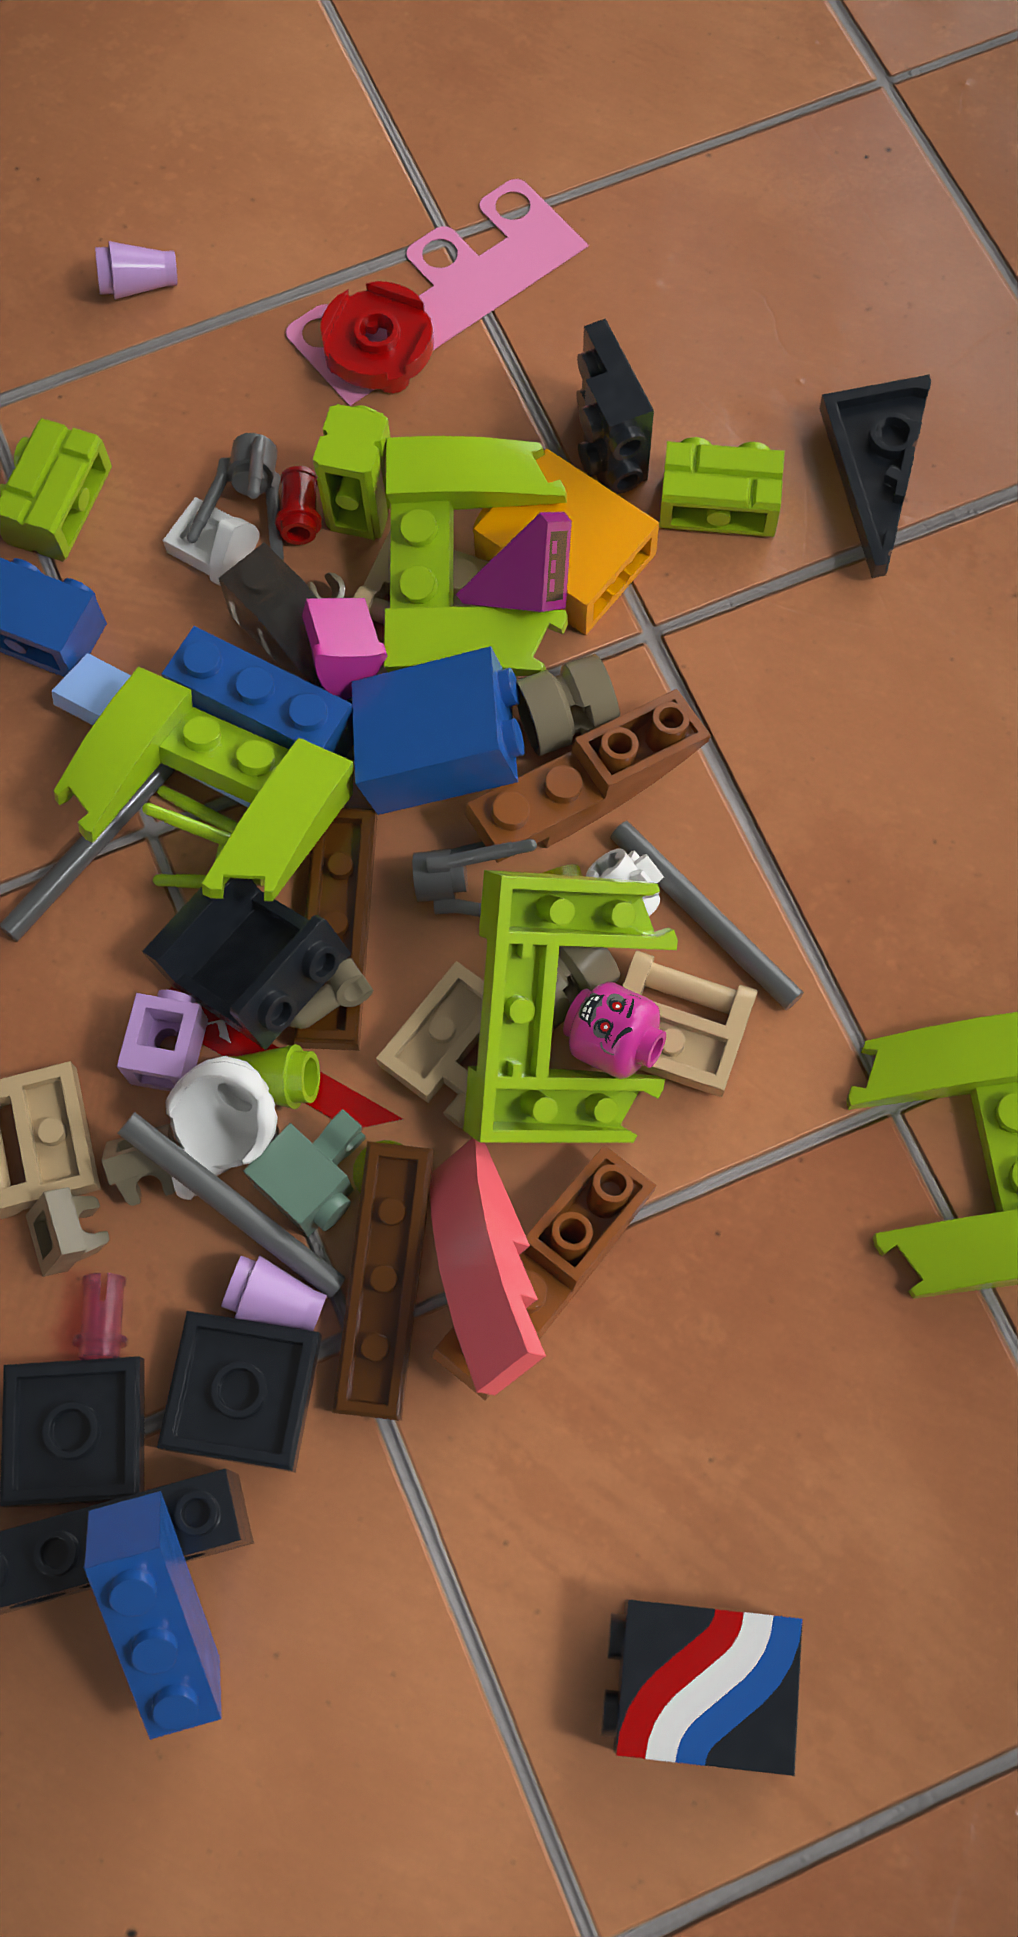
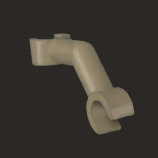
M351 958L346 959L339 964L336 973L319 989L289 1026L299 1029L308 1028L340 1005L354 1007L363 1003L371 996L374 990Z

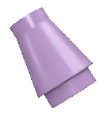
M108 241L109 247H95L100 294H114L115 300L165 286H177L174 251H160Z
M260 1255L257 1261L241 1256L228 1285L221 1307L236 1312L235 1319L313 1331L327 1295L313 1290Z

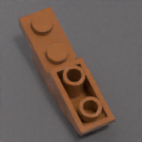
M675 689L575 738L571 752L518 777L517 783L500 786L467 802L465 816L486 847L533 839L536 843L542 841L545 847L548 848L605 816L661 779L709 741L711 734L678 689ZM509 857L496 859L495 861L499 863Z
M605 1145L526 1235L530 1247L519 1255L538 1299L526 1310L539 1339L600 1264L657 1186ZM453 1326L434 1348L432 1357L486 1401L490 1395L476 1392Z

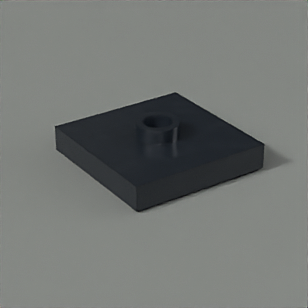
M187 1311L157 1448L164 1451L296 1473L322 1335L320 1332Z
M135 1356L4 1365L0 1481L1 1507L103 1502L144 1491L145 1359Z

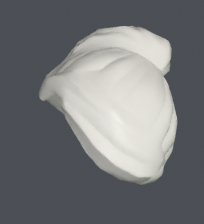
M227 1056L205 1060L192 1068L175 1084L165 1102L166 1114L171 1118L170 1125L174 1137L180 1144V1148L216 1176L228 1171L232 1167L253 1162L268 1147L276 1131L278 1116L273 1096L269 1093V1087L261 1078L259 1072L243 1060ZM172 1177L177 1196L186 1200H192L194 1196H197Z

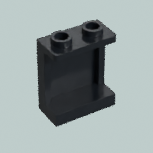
M230 878L227 881L223 899L209 898L203 895L201 887L142 951L173 987L182 993L192 996L202 1007L265 1050L292 1023L296 1015L319 989L336 973L339 964L351 955L327 920L319 915H313L308 920L276 899L264 901V892L256 886L252 879Z

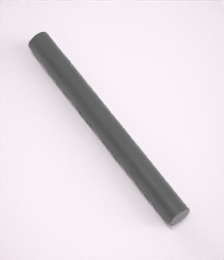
M160 763L95 842L92 843L81 836L0 923V928L18 942L176 769Z
M625 821L614 830L610 838L627 855L634 850L639 857L647 854L664 876L657 883L658 886L785 1010L791 1008L802 997L804 992L633 825Z
M134 1112L117 1134L313 1287L326 1294V1297L331 1298L339 1290L346 1278L137 1113Z

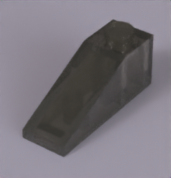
M263 542L218 578L229 614L285 671L325 690L316 674L312 648L302 618L306 599L317 597L304 580ZM352 697L346 701L352 703Z

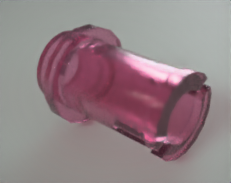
M101 1273L83 1276L80 1333L73 1336L72 1342L75 1347L79 1348L78 1358L80 1360L119 1358L120 1349L128 1345V1338L121 1335L124 1287L127 1282L125 1276L108 1273L105 1301H100Z

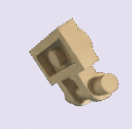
M456 961L377 1056L376 1060L378 1066L427 1103L431 1101L443 1084L454 1090L458 1095L443 1114L453 1124L463 1129L468 1071L460 1063L479 1041L484 981Z

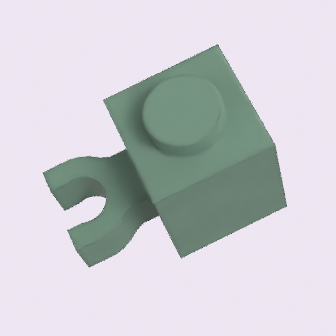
M343 1109L330 1121L313 1143L290 1123L243 1172L263 1196L309 1237L318 1227L323 1231L331 1228L350 1207L351 1201L347 1197L354 1189L348 1176L337 1165L356 1150L366 1139V1136L361 1132L363 1130L362 1126Z

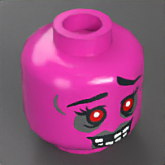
M613 982L599 984L593 990L583 989L572 1002L563 1027L564 1035L569 1037L570 1051L574 1057L619 1079L633 1075L642 1065L651 1068L658 1060L667 1036L665 1031L659 1029L660 1010L652 1000Z

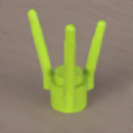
M160 786L157 790L160 797L218 828L152 803L143 805L142 810L144 814L219 844L215 858L216 861L238 822L167 786ZM156 874L153 877V883L157 886L201 888L202 882L207 875ZM252 879L257 886L262 887L265 884L263 879Z

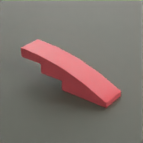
M472 1138L432 1172L430 1183L431 1221L439 1271L450 1314L476 1392L496 1395L546 1357L526 1310V1308L538 1300L519 1257L530 1245L486 1144Z

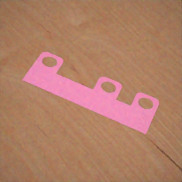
M520 179L509 180L481 199V211L507 238L480 256L453 229L446 226L432 230L408 247V259L434 285L419 295L424 303L425 312L431 317L434 336L433 350L589 246L525 181ZM518 192L528 198L530 210L520 219H505L497 213L496 201L505 193ZM434 240H447L456 247L458 252L457 258L450 266L444 268L432 267L423 259L422 253L425 246ZM325 304L319 305L290 323L286 329V335L326 381L351 406L375 389L352 385L331 373L327 368L324 347H313L304 341L302 337L304 326L313 319L322 318L328 306ZM379 328L376 334L366 333L364 336L369 341H383L387 339V330Z

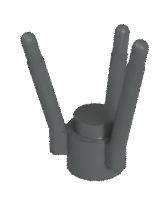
M245 433L239 435L233 441L230 457L219 459L216 476L193 520V524L187 534V541L195 543L198 540L227 482H232L236 491L252 499L265 492L273 576L276 580H281L285 575L283 540L275 524L276 515L280 511L279 486L281 477L275 472L278 451L273 441L266 436L257 433Z
M526 839L488 847L481 841L453 849L413 853V880L417 902L433 901L435 915L460 913L480 917L481 903L456 899V893L468 891L466 865L532 852L537 848L536 841Z

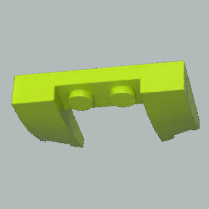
M472 436L386 437V495L391 503L390 608H385L384 646L387 652L384 667L387 672L489 646L492 647L502 668H512L515 677L530 676L546 670L545 664L533 656L547 629L564 634L568 626L566 610L537 612L499 607H453L454 510L567 503V493L561 480L548 483L536 462V459L545 455L540 442Z
M138 666L87 733L53 790L55 800L59 805L69 801L74 795L88 814L78 821V827L81 835L92 843L95 842L160 763L250 803V806L238 822L203 880L202 893L209 898L223 899L225 884L230 878L265 880L264 901H273L353 795V761L299 737L290 749L284 748L193 707L191 689Z
M484 870L479 936L487 939L480 1037L477 1066H468L463 1130L478 1142L634 1143L638 1135L621 1126V1123L639 1091H644L658 1099L664 1089L665 1079L658 1075L633 1074L627 1078L619 1079L601 1071L549 1069L559 946L677 950L678 939L674 929L667 927L654 932L642 898L660 892L657 883L586 876Z
M1018 1012L929 1026L865 1041L861 1053L876 1056L866 1088L851 1086L846 1100L848 1110L970 1094L996 1213L875 1233L873 1235L874 1247L881 1256L898 1247L922 1279L921 1282L908 1291L913 1299L1018 1285Z

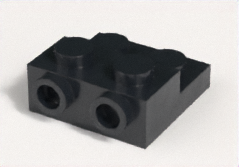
M605 318L584 326L583 353L577 356L578 368L582 377V389L576 392V398L579 407L580 423L584 432V442L578 444V453L582 466L588 476L596 475L600 484L616 494H622L631 491L641 482L648 480L654 409Z

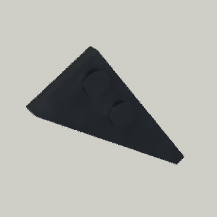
M930 375L822 394L819 410L872 578L886 576L902 505L914 461L915 448L921 430L926 400L932 382Z

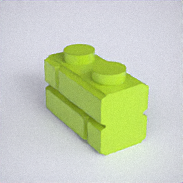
M340 404L330 406L323 426L324 436H320L313 456L326 526L333 532L372 540L382 538L388 518L387 509L391 508V503L386 495V437H390L388 418L383 413L367 406L357 405L350 407Z
M41 418L30 438L23 437L18 442L14 454L15 467L7 483L0 484V535L8 545L30 552L36 550L40 555L64 562L112 468V464L103 440L98 435L76 428L70 430L63 424Z
M699 437L686 438L681 442L667 441L659 528L775 537L781 508L785 451L770 450L768 446L759 442H746L738 447L712 445L708 440Z

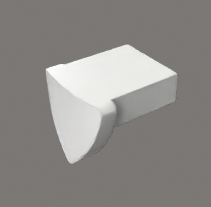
M195 497L165 536L163 543L167 553L210 575V581L219 586H225L239 572L252 554L259 540L260 533L253 524L214 508L198 540L195 543L188 542L187 534L203 502Z

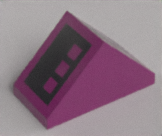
M540 512L456 593L457 597L463 604L537 612L565 609L571 519L565 512Z

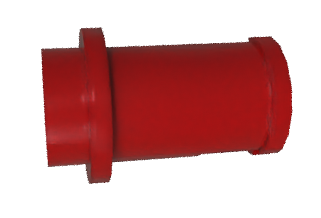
M292 466L286 468L281 474L282 504L281 510L276 515L275 524L285 541L295 545H304L312 542L322 527L321 516L316 511L318 483L314 470L305 466Z

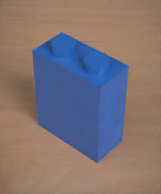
M489 646L352 681L355 784L378 815L518 782L516 757L524 755V741L517 720L513 719L512 706L520 703V693L512 668L503 669L492 647Z

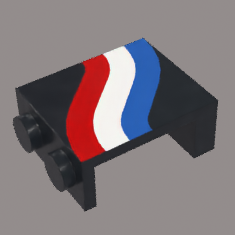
M625 1600L624 1615L611 1613L607 1659L620 1660L618 1691L607 1689L604 1691L601 1736L614 1737L613 1751L616 1756L795 1776L803 1619Z

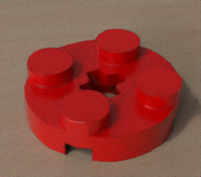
M386 281L366 283L367 291L357 292L349 296V289L338 294L325 309L320 325L327 368L331 373L339 376L344 381L358 387L381 389L391 394L399 393L406 389L410 379L420 373L428 363L434 346L431 317L425 312L423 301L415 292L407 287ZM379 328L387 330V339L383 341H369L364 336L366 333L376 334Z

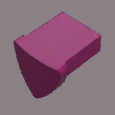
M365 598L306 599L302 618L312 648L316 674L327 692L348 700L352 697V681L375 676L387 658L384 644L378 641Z

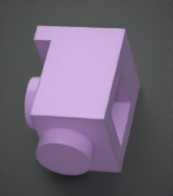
M159 990L157 996L136 993L117 1063V1068L130 1084L171 1092L175 1084L192 1068L197 1066L208 1019L200 1004H196V1000L192 996L174 990ZM168 1036L178 1037L174 1051L160 1048L161 1042Z

